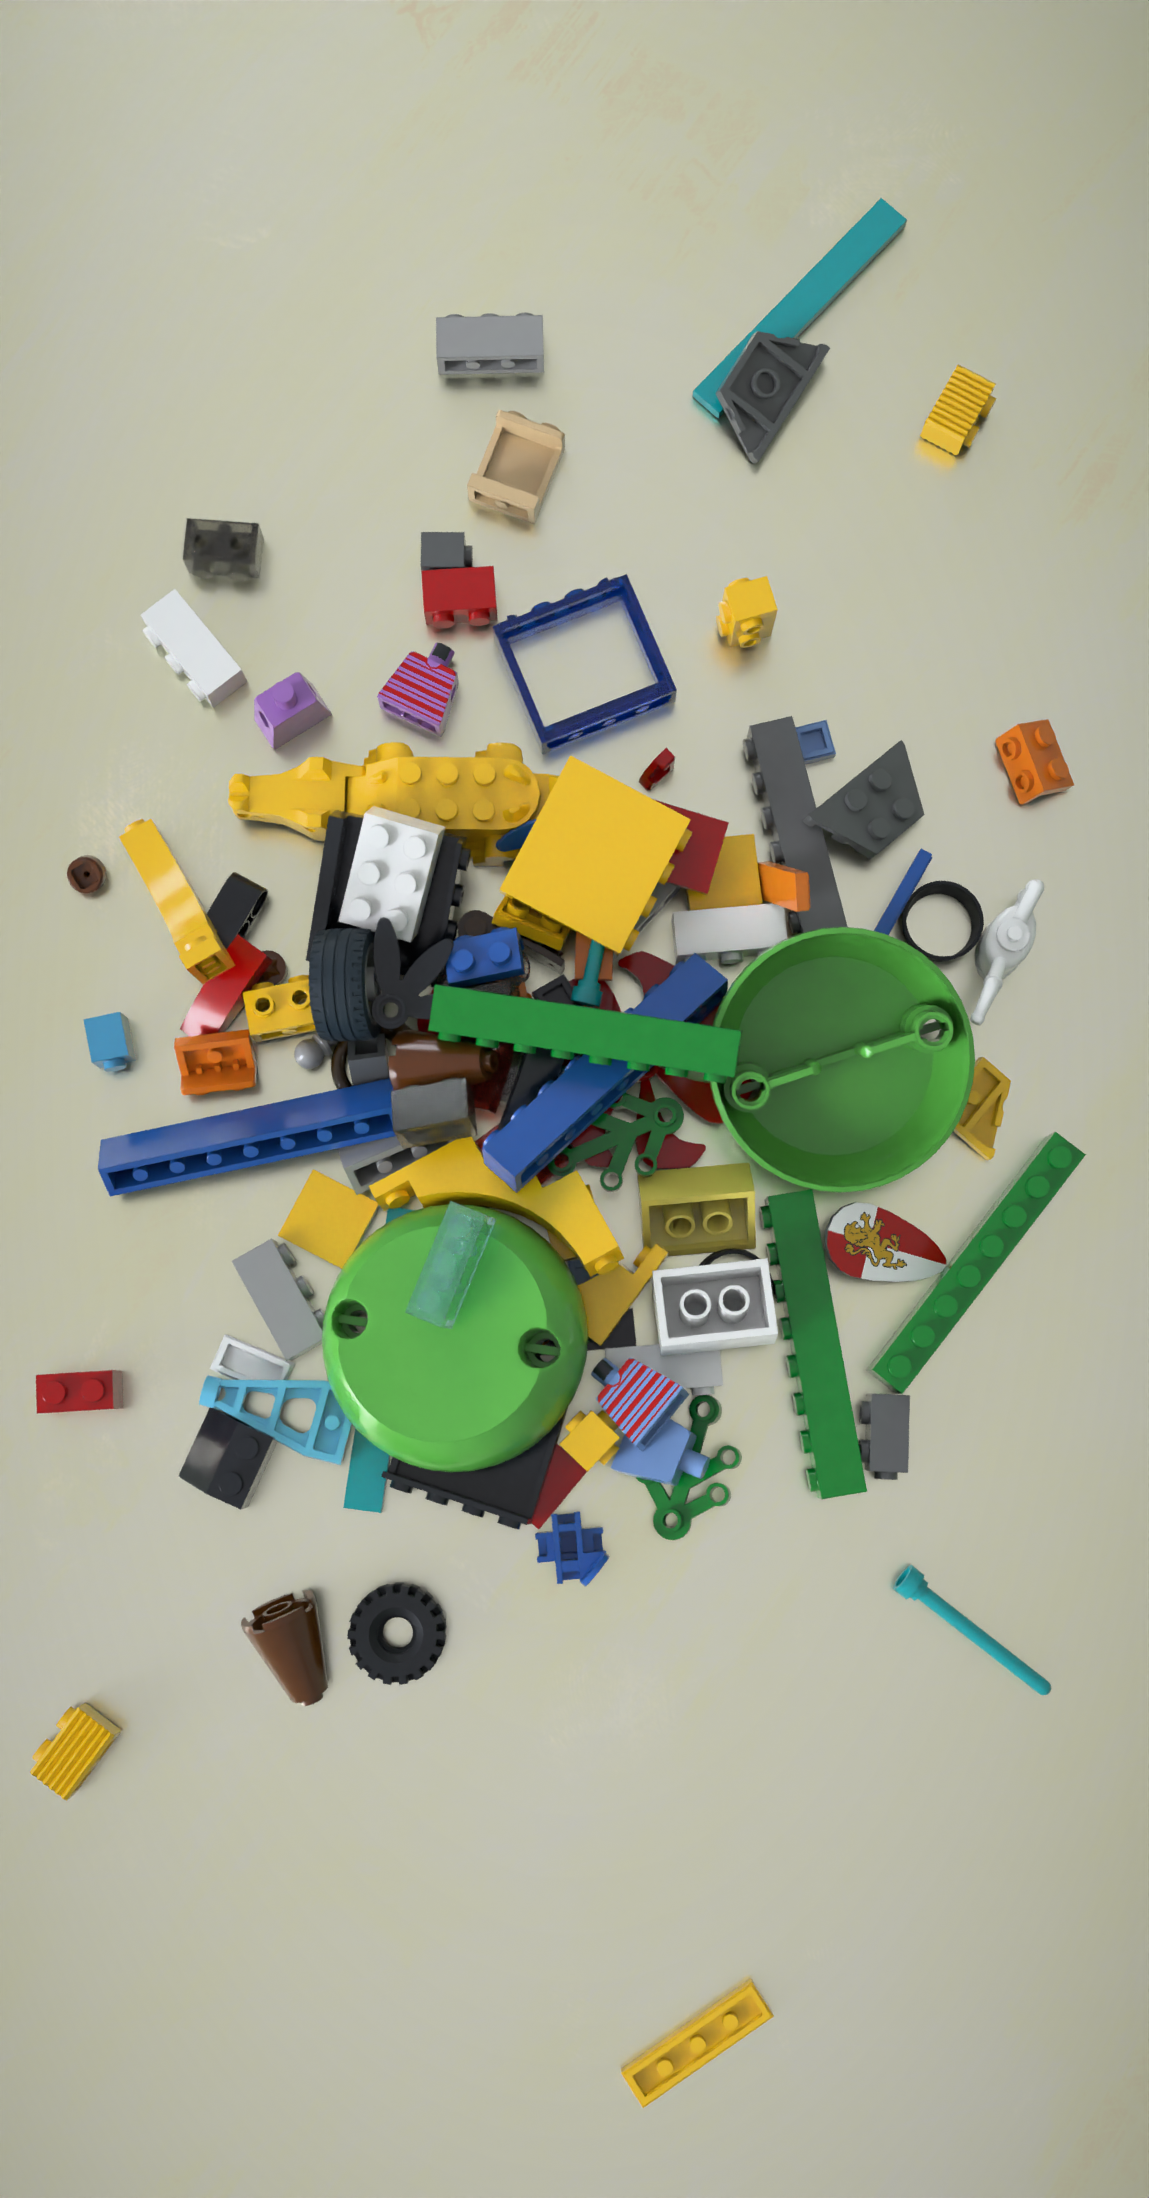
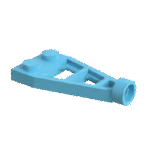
M207 1375L201 1391L199 1405L217 1408L237 1420L275 1437L277 1442L303 1456L341 1466L352 1423L343 1413L328 1381L223 1380ZM221 1388H224L226 1392L225 1397L218 1401ZM254 1391L274 1395L275 1401L269 1418L263 1419L244 1410V1400L249 1392ZM292 1398H308L315 1402L316 1411L309 1431L298 1433L282 1423L280 1413L283 1404L287 1400Z

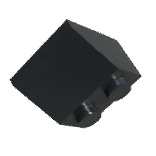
M209 1408L178 1477L205 1494L240 1510L247 1508L276 1447L277 1441L275 1437L261 1432L219 1409Z

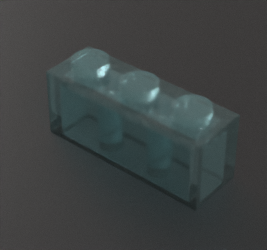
M450 1201L405 1313L438 1327L452 1329L496 1222L495 1218Z

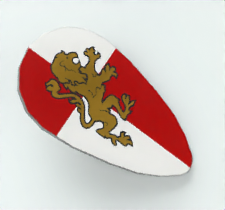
M854 1202L841 1207L830 1218L825 1230V1248L829 1260L837 1270L850 1277L871 1281H917L942 1272L946 1266L945 1255L927 1234L892 1212L870 1203Z

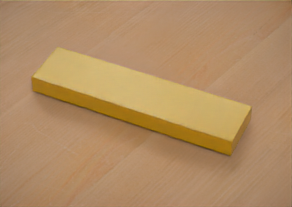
M749 1979L621 2069V2074L644 2108L773 2018V2012L752 1979Z

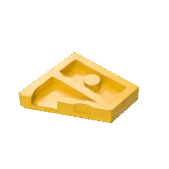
M979 1057L975 1061L973 1083L967 1105L953 1132L985 1160H991L995 1154L996 1149L993 1148L997 1127H1001L1004 1115L1003 1103L1008 1097L1011 1080L986 1058Z

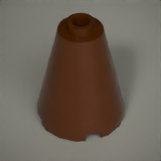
M416 1030L399 1031L391 1045L397 1044L396 1055L389 1056L390 1081L396 1096H404L406 1099L403 1102L404 1104H418L491 1080L494 1072H497L499 1067L497 1052L491 1047L475 1045L476 1041L461 1038V1042H452L438 1039L439 1034Z
M307 1590L302 1591L304 1598L295 1600L292 1593L283 1595L252 1611L254 1619L250 1622L245 1617L241 1620L243 1632L293 1703H301L302 1706H309L320 1701L323 1698V1692L328 1688L317 1600L314 1593Z

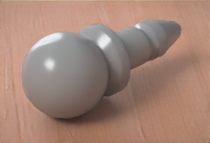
M315 1033L312 1039H306L298 1043L294 1051L295 1060L303 1068H315L320 1065L324 1055L329 1056L332 1054L330 1047L338 1041L323 1040L318 1036V1033Z

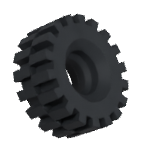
M396 1582L395 1584L380 1586L378 1589L370 1592L357 1605L349 1621L351 1624L347 1639H350L351 1646L349 1650L351 1656L354 1655L356 1657V1665L360 1670L364 1668L369 1673L368 1677L373 1680L376 1678L381 1679L383 1684L391 1685L392 1682H399V1685L408 1684L410 1680H418L423 1677L436 1664L445 1645L447 1626L446 1619H443L441 1613L443 1611L439 1603H435L432 1599L433 1596L428 1591L425 1593L419 1589V1586L414 1584L410 1586L405 1585L404 1582ZM395 1617L406 1619L413 1629L410 1643L402 1648H394L388 1645L383 1637L384 1625L388 1620Z

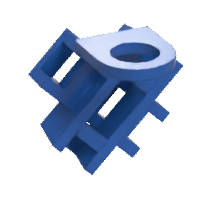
M580 1512L561 1515L551 1514L553 1531L535 1533V1540L538 1539L539 1549L537 1563L555 1561L557 1584H563V1580L580 1579L581 1584L586 1587L609 1559V1555L602 1547L601 1534H603V1527L581 1528Z

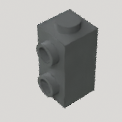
M866 1394V1401L860 1402V1424H866L865 1439H860L859 1441L862 1463H865V1470L875 1471L874 1479L898 1480V1472L908 1473L910 1395Z

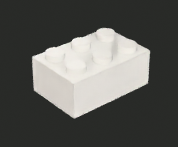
M376 806L366 811L338 921L363 929H371V931L375 932L379 919L386 917L391 921L397 939L411 942L419 932L445 826Z
M768 1258L652 1271L651 1282L660 1356L775 1344L778 1329Z

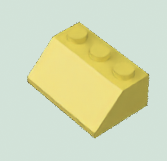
M749 1163L658 1170L650 1177H642L637 1173L643 1248L647 1245L652 1249L658 1243L670 1252L668 1256L710 1253L724 1249L744 1250L756 1248L755 1189Z

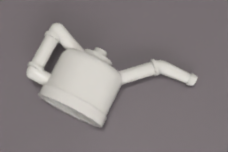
M1041 880L1029 881L1025 889L1018 893L1015 905L1002 911L987 925L981 934L975 949V966L978 974L984 979V987L974 1013H971L970 1022L980 1026L985 1021L986 1013L998 991L1002 988V979L1009 976L1019 966L1033 946L1036 936V920L1033 910L1040 896L1044 893V884Z

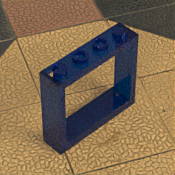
M627 574L608 580L606 577L599 581L597 586L587 590L582 588L572 590L564 596V599L554 603L549 601L539 603L531 609V612L518 617L517 615H509L506 621L492 626L494 641L542 754L674 703L676 700L677 689ZM620 601L655 684L544 727L510 644Z

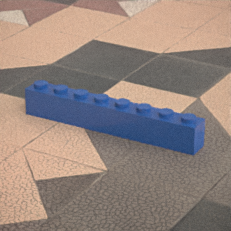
M694 953L686 962H678L671 970L669 977L662 984L653 985L646 992L643 1001L634 1009L632 1007L628 1008L624 1012L699 1024L721 1004L723 997L727 993L728 979ZM584 1054L582 1057L579 1055L574 1057V1060L568 1063L565 1072L559 1078L545 1083L536 1099L528 1106H520L512 1115L511 1121L502 1130L497 1129L486 1138L482 1147L484 1164L516 1193L519 1192L648 1071L628 1069V1061L612 1059V1065L609 1066L590 1063V1055Z
M390 1078L102 1139L100 1142L98 1171L111 1197L403 1135L402 1107L399 1097L394 1093Z

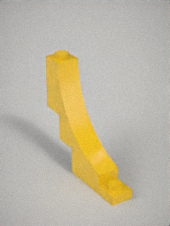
M140 819L128 825L124 829L126 833L119 836L157 904L185 968L198 981L204 984L234 967L235 964L217 935V930L201 905L198 895L152 819L147 821Z
M470 1132L369 1186L375 1200L383 1211L389 1208H399L405 1205L410 1197L416 1195L424 1208L446 1204L477 1205L503 1209L521 1215L538 1223L566 1244L581 1261L590 1277L597 1273L603 1275L612 1271L618 1266V1262L624 1259L619 1245L577 1170L542 1188L537 1176H535L516 1193L484 1164L483 1156Z
M658 1243L652 1249L646 1245L633 1262L638 1267L635 1273L618 1262V1266L612 1271L603 1275H597L578 1285L586 1311L589 1338L600 1346L604 1344L652 1278V1271L660 1267L670 1253Z

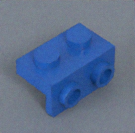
M507 927L496 928L488 934L478 936H459L453 941L454 947L446 963L448 985L463 988L524 975L525 970L522 950L525 949L524 942L517 928L510 929Z

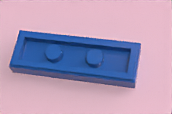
M922 848L919 850L874 931L886 935L890 934L933 858L931 853Z

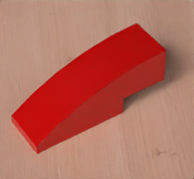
M237 934L226 949L235 966L204 983L189 1009L180 1030L188 1036L225 1032L245 1005L242 992L252 990L251 987L257 983L273 960Z

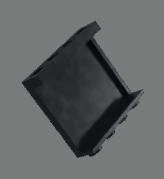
M339 810L329 815L306 961H310L311 948L317 932L336 928H360L339 922L338 920L362 827L363 815ZM444 833L419 932L411 942L398 939L401 975H405L413 963L431 946L445 938H450L452 941L456 938L458 921L452 920L454 908L461 907L465 889L464 885L459 884L461 870L467 871L471 857V849L465 848L467 837ZM446 965L438 977L431 983V987L434 988L435 985H438L442 978L447 979Z
M567 1410L551 1431L534 1446L517 1457L498 1465L474 1471L443 1472L412 1466L392 1457L388 1471H383L381 1477L392 1480L390 1487L411 1494L414 1487L426 1491L425 1499L447 1506L450 1499L462 1503L461 1511L483 1517L486 1511L499 1516L497 1523L519 1530L521 1523L525 1525L532 1524Z

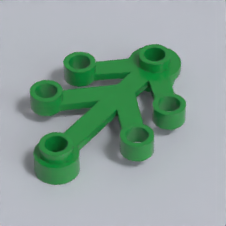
M625 1092L622 1095V1100L619 1103H613L610 1108L619 1109L623 1107L644 1117L629 1123L605 1113L601 1114L591 1125L609 1131V1133L572 1149L566 1147L558 1155L567 1156L569 1159L568 1165L564 1168H559L555 1165L554 1158L547 1165L548 1169L555 1177L563 1178L576 1170L577 1163L616 1147L608 1169L604 1170L600 1176L602 1188L607 1192H616L623 1184L622 1173L636 1137L651 1131L644 1153L640 1154L635 1160L636 1172L642 1177H650L657 1170L656 1159L665 1136L675 1133L682 1126L684 1112L681 1105L676 1100L668 1097L658 1098L651 1103ZM663 1109H667L672 1113V1119L668 1122H662L658 1118V1113ZM647 1158L653 1162V1168L650 1171L644 1172L639 1168V1162L642 1159ZM608 1174H615L619 1182L616 1186L609 1187L604 1183V1178Z
M710 1395L695 1397L689 1407L690 1416L693 1419L690 1432L697 1436L692 1450L701 1453L708 1426L718 1422L722 1414L720 1402ZM706 1402L710 1406V1412L707 1416L701 1417L698 1413V1407ZM727 1445L720 1448L717 1456L710 1459L707 1471L702 1479L683 1472L679 1483L673 1488L671 1499L660 1482L636 1477L639 1482L646 1485L657 1507L653 1523L655 1530L661 1537L668 1540L681 1539L689 1532L693 1518L715 1506L721 1507L728 1504L731 1499V1491L728 1486L722 1483L711 1484L707 1488L706 1495L687 1504L686 1502L691 1488L725 1469H735L740 1465L742 1455L736 1447ZM728 1450H732L736 1456L735 1461L730 1465L725 1464L723 1461V1455ZM718 1487H721L725 1492V1497L721 1502H716L712 1497L713 1491ZM670 1513H674L678 1518V1523L674 1528H670L666 1524V1517Z

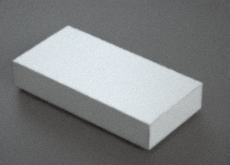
M225 1334L210 1369L234 1380H288L295 1363L286 1361V1359Z

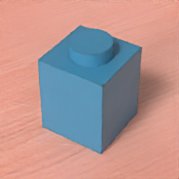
M115 1012L83 1019L91 1062L94 1065L104 1068L106 1072L126 1068L127 1062L136 1061L129 1021L124 1014Z

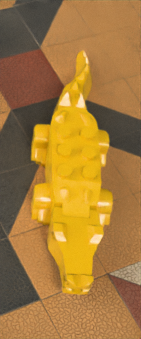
M390 742L380 744L376 749L369 750V756L364 758V765L362 766L331 761L324 757H309L298 767L281 774L260 776L234 774L229 782L228 803L236 817L240 820L283 824L317 841H325L328 818L334 811L339 810L364 816L366 811L376 806L445 826L444 833L467 837L465 848L471 849L470 859H473L474 866H504V861L514 860L520 849L507 852L500 851L496 848L497 841L510 830L521 826L527 821L537 819L559 776L532 773L530 768L523 764L521 749L512 743H490L487 745V750L475 752V757H414L409 745Z

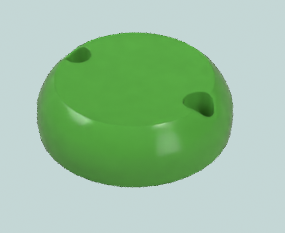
M829 927L799 933L782 940L762 952L744 968L723 997L714 1018L713 1026L743 1030L736 1076H727L726 1083L709 1081L713 1099L722 1121L734 1140L758 1164L778 1177L802 1187L828 1192H853L880 1187L904 1177L919 1168L946 1142L960 1121L969 1099L974 1077L975 1052L970 1021L962 1000L948 978L931 960L907 943L884 933L864 928ZM931 1019H935V1020H936V1021H934V1022L925 1024L927 1021H929V1020H931ZM941 1029L937 1037L932 1040L920 1037L921 1035ZM747 1079H754V1081L742 1084ZM759 1089L758 1094L752 1099H744L740 1096L741 1094Z
M446 1204L429 1206L397 1217L377 1229L359 1245L346 1261L333 1285L324 1314L322 1347L326 1374L334 1397L345 1416L358 1432L388 1455L412 1466L432 1471L463 1472L479 1470L517 1457L534 1446L551 1431L564 1415L575 1396L587 1358L588 1328L586 1311L576 1280L564 1259L545 1238L530 1226L498 1210L477 1205ZM362 1313H366L368 1315V1318L358 1316ZM356 1326H362L366 1328L362 1333H359L356 1329ZM552 1340L555 1343L556 1347L542 1344L546 1341ZM539 1354L555 1357L548 1362H544Z

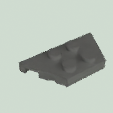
M760 331L754 333L715 394L744 451L753 464L758 462L830 350L829 346L825 344L816 346L801 343L800 339L790 337L777 338L774 334Z
M900 740L812 811L803 819L804 823L810 827H813L815 824L832 833V839L842 844L851 845L856 852L870 859L882 851L925 815L903 741Z

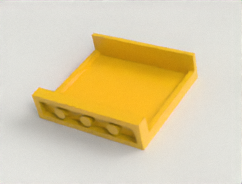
M570 755L503 881L499 892L614 951V954L619 956L622 949L631 950L640 933L634 929L640 915L645 918L649 916L657 901V898L651 895L657 883L665 885L675 866L669 862L675 849L682 852L692 834V831L686 829L691 819Z

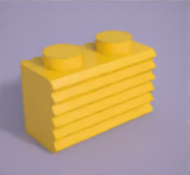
M958 364L925 421L920 435L922 439L933 442L935 446H940L941 449H946L947 452H952L953 455H958L963 445L970 448L980 427L975 425L980 416L987 418L997 399L991 396L996 383Z
M86 1702L77 1709L71 1706L56 1724L61 1731L52 1742L47 1738L32 1757L37 1763L30 1773L66 1801L78 1791L122 1731Z

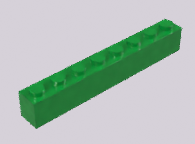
M435 985L428 1031L439 1032L438 1039L445 1041L461 1042L462 1036L476 1038L475 1045L498 1048L499 1041L513 1043V1051L536 1054L537 1047L552 1049L551 1057L574 1060V1053L590 1055V1063L609 1066L612 1065V1059L628 1061V1069L650 1071V1065L666 1067L665 1074L679 1077H688L689 1071L704 1073L703 1080L726 1083L727 1076H736L743 1030L446 985Z
M1057 1132L1046 1136L866 1371L894 1393L903 1394L1086 1154Z
M809 1189L767 1196L764 1200L765 1206L760 1207V1216L763 1229H770L772 1243L766 1244L767 1256L770 1266L776 1265L778 1280L773 1281V1289L776 1302H783L785 1317L779 1318L783 1340L790 1341L792 1355H786L789 1377H796L798 1392L793 1393V1402L796 1415H803L805 1430L800 1431L799 1434L802 1451L804 1454L809 1453L812 1468L806 1469L810 1492L816 1491L817 1498L820 1499L867 1492L813 1190Z

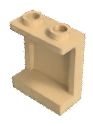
M498 410L496 426L477 473L471 474L467 484L469 501L535 524L564 453L565 434L550 423L539 424L527 420L519 412Z

